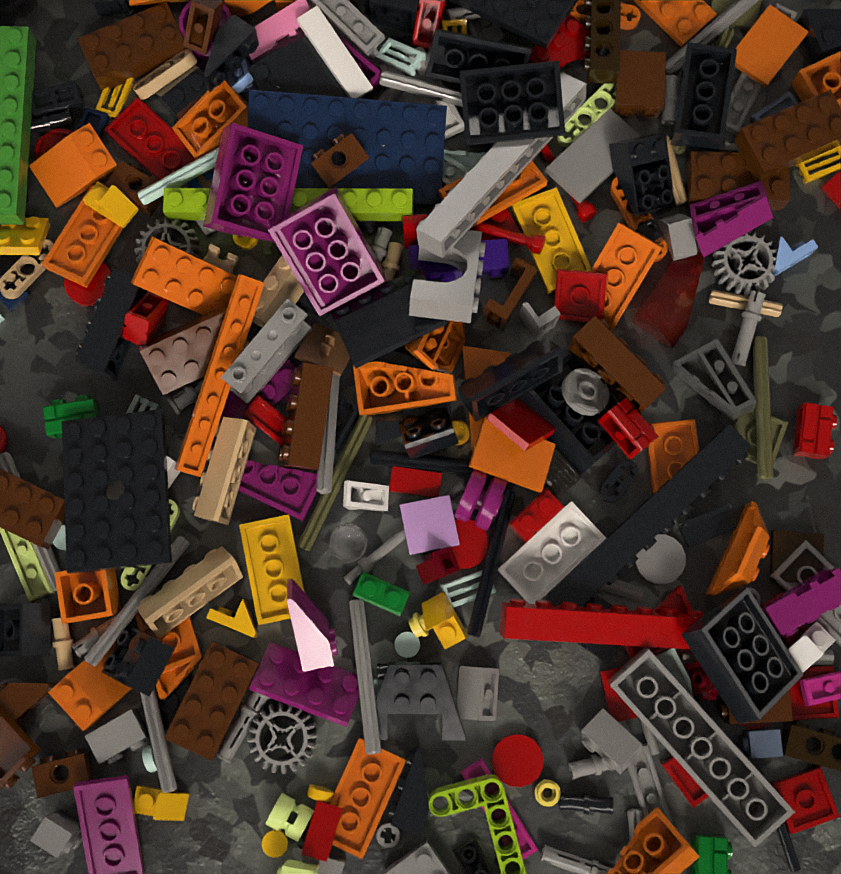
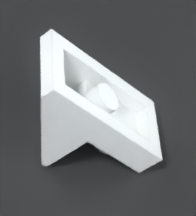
M349 480L344 481L343 506L348 510L388 511L389 486Z
M816 621L788 648V651L803 673L822 657L824 652L836 640Z

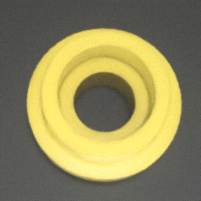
M414 613L413 617L408 620L412 632L417 638L428 636L429 632L425 629L423 615L420 616L419 613Z
M545 779L536 785L534 794L536 800L541 805L549 807L559 801L561 791L556 782ZM545 788L552 790L550 797L543 796Z

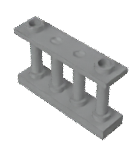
M311 0L313 4L310 6V9L318 6L336 34L378 69L380 65L384 64L376 58L377 53L382 48L381 43L385 40L384 34L348 0Z
M288 298L221 376V379L231 386L230 391L247 405L251 403L312 330L311 326L303 321L308 314Z

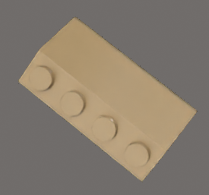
M281 255L263 281L265 284L252 320L253 323L264 327L287 298L296 304L304 292L283 255Z
M223 417L222 422L218 424L215 437H217L215 446L210 448L207 461L210 463L207 472H203L200 480L202 490L200 496H196L193 503L194 516L229 525L256 433V428L248 420Z
M221 546L208 552L198 564L187 567L177 579L166 582L159 592L145 597L136 609L159 639L242 579L243 575L233 556Z

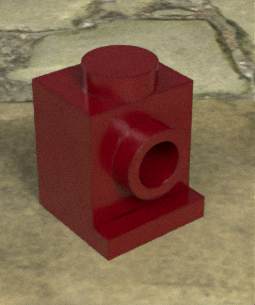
M451 546L432 552L424 557L425 562L416 566L423 585L442 579L460 570Z
M698 660L686 664L685 669L689 670L693 696L701 697L702 701L717 699L716 695H719Z

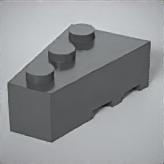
M718 338L673 362L672 371L731 421L755 409L757 403L755 397Z

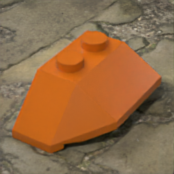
M447 320L448 324L405 344L404 347L428 368L450 374L453 372L462 351V346L466 342L464 322Z
M751 501L745 504L735 526L736 529L733 530L705 593L706 595L715 596L749 584L750 581L753 582L756 579L760 570L757 567L760 558L763 559L767 555L770 547L767 544L770 536L757 503Z

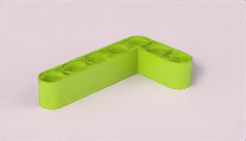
M486 774L438 787L431 791L428 797L429 809L438 817L484 806L501 874H526L505 790L499 777L494 774ZM490 782L498 784L496 793L487 794L484 791L486 784ZM464 789H469L473 792L472 798L468 801H463L458 797L459 793ZM438 796H443L448 800L447 804L442 808H438L433 804V800ZM495 809H503L505 815L502 819L495 820L491 817ZM503 835L512 837L511 843L507 846L498 844L499 838ZM510 861H515L519 864L518 869L514 872L505 870L506 864Z

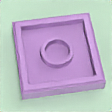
M450 495L400 504L409 555L460 545Z

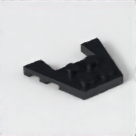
M394 350L376 358V361L440 372L428 368L415 357ZM451 402L402 410L401 421H376V444L402 437L399 423L404 422L409 417H420L428 414L433 409L447 408L451 419Z
M389 662L376 700L380 740H388V714H442V740L465 741V731L462 727L442 663Z

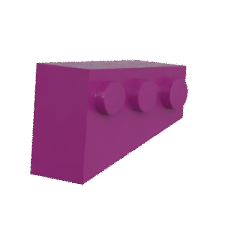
M840 568L823 569L761 607L778 635L791 636L799 631V626L804 623L810 624L819 619L821 614L841 605Z

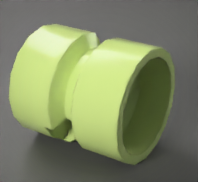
M282 793L270 813L266 825L277 831L284 829L286 836L298 842L314 810L304 804L295 805V799ZM291 812L298 815L293 825L287 822Z

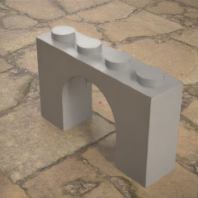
M468 230L444 258L419 246L418 260L450 264L459 269L463 276L451 282L413 279L409 316L471 323L472 313H477L479 298L474 297V294L480 293L481 279L476 278V276H482L483 260H479V257L484 258L486 245L485 242H481L482 232Z

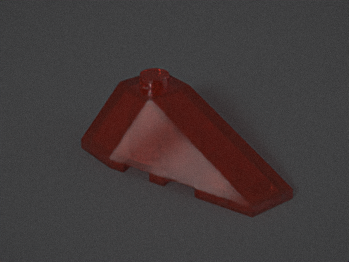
M697 251V255L672 261L632 322L673 349L687 328L705 257Z

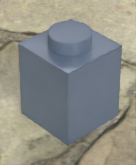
M780 729L742 730L743 736H740V748L742 752H745L746 757L766 758L783 756Z

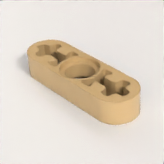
M185 49L139 80L134 85L133 90L141 100L146 99L191 69L197 63V58L190 49Z
M45 239L42 249L50 251L54 244ZM43 253L41 256L22 255L0 278V291L2 295L8 299L18 298L45 270L42 262L47 254ZM32 264L35 266V269L31 274H23L21 272L22 266ZM6 284H15L16 288L14 290L12 288L7 290Z

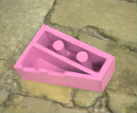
M306 0L293 2L253 27L257 32L259 46L254 53L248 55L252 65L266 55L306 36L297 23L298 17L311 10Z

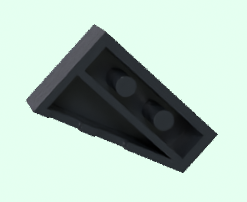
M804 9L796 23L809 31L803 41L813 64L840 52L841 9Z

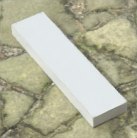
M318 6L297 18V23L349 98L359 99L373 90L372 85Z

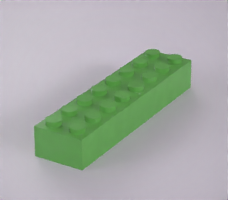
M0 26V224L25 225L36 39L29 27Z

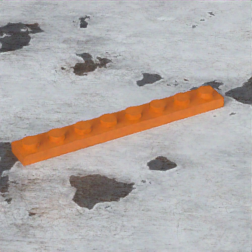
M238 274L175 466L177 471L198 477L202 475L231 387L221 379V376L243 351L265 284L261 281Z

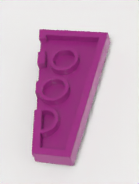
M247 460L239 491L304 521L317 494V474Z

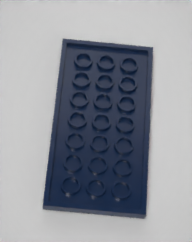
M249 90L247 128L303 145L295 188H327L310 165L314 161L312 156L322 148L326 151L334 146L332 141L342 133L346 136L352 133L369 156V159L330 188L413 189L414 204L436 205L441 203L438 192L442 188L447 106ZM341 153L332 154L331 160L334 165H344L345 158Z

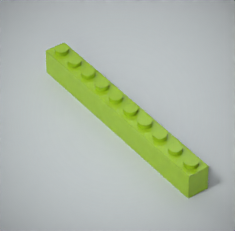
M164 188L163 213L169 220L204 221L211 188ZM295 188L290 214L333 188ZM337 188L355 221H403L402 216L414 215L413 189Z

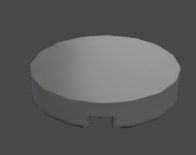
M577 368L570 372L563 379L561 386L562 395L566 403L574 411L588 416L599 414L608 405L610 398L609 388L606 383L603 384L600 380L601 377L596 372L585 368Z
M658 534L655 537L657 542L649 550L645 551L642 549L636 554L639 559L635 562V566L639 574L646 581L656 585H665L675 581L683 573L686 565V554L682 545L675 538L666 534Z

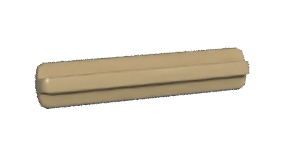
M666 136L675 206L685 204L688 198L673 146L671 145V139L669 136Z
M712 290L709 295L710 304L744 311L749 300L748 296L719 290ZM764 300L760 314L779 317L783 306L778 302Z

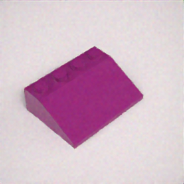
M231 123L223 128L203 227L228 234L274 242L268 232V228L290 214L303 145L235 123Z
M336 187L311 200L268 228V232L319 316L385 282L383 268Z

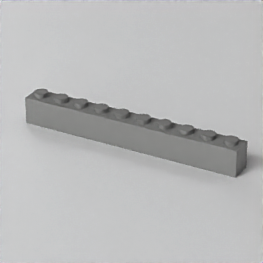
M562 72L560 79L564 122L566 123L586 102V83ZM553 137L494 143L492 148L479 158L471 171L465 173L457 186L450 189L443 201L435 205L429 216L425 220L420 221L416 228L418 245L444 258Z

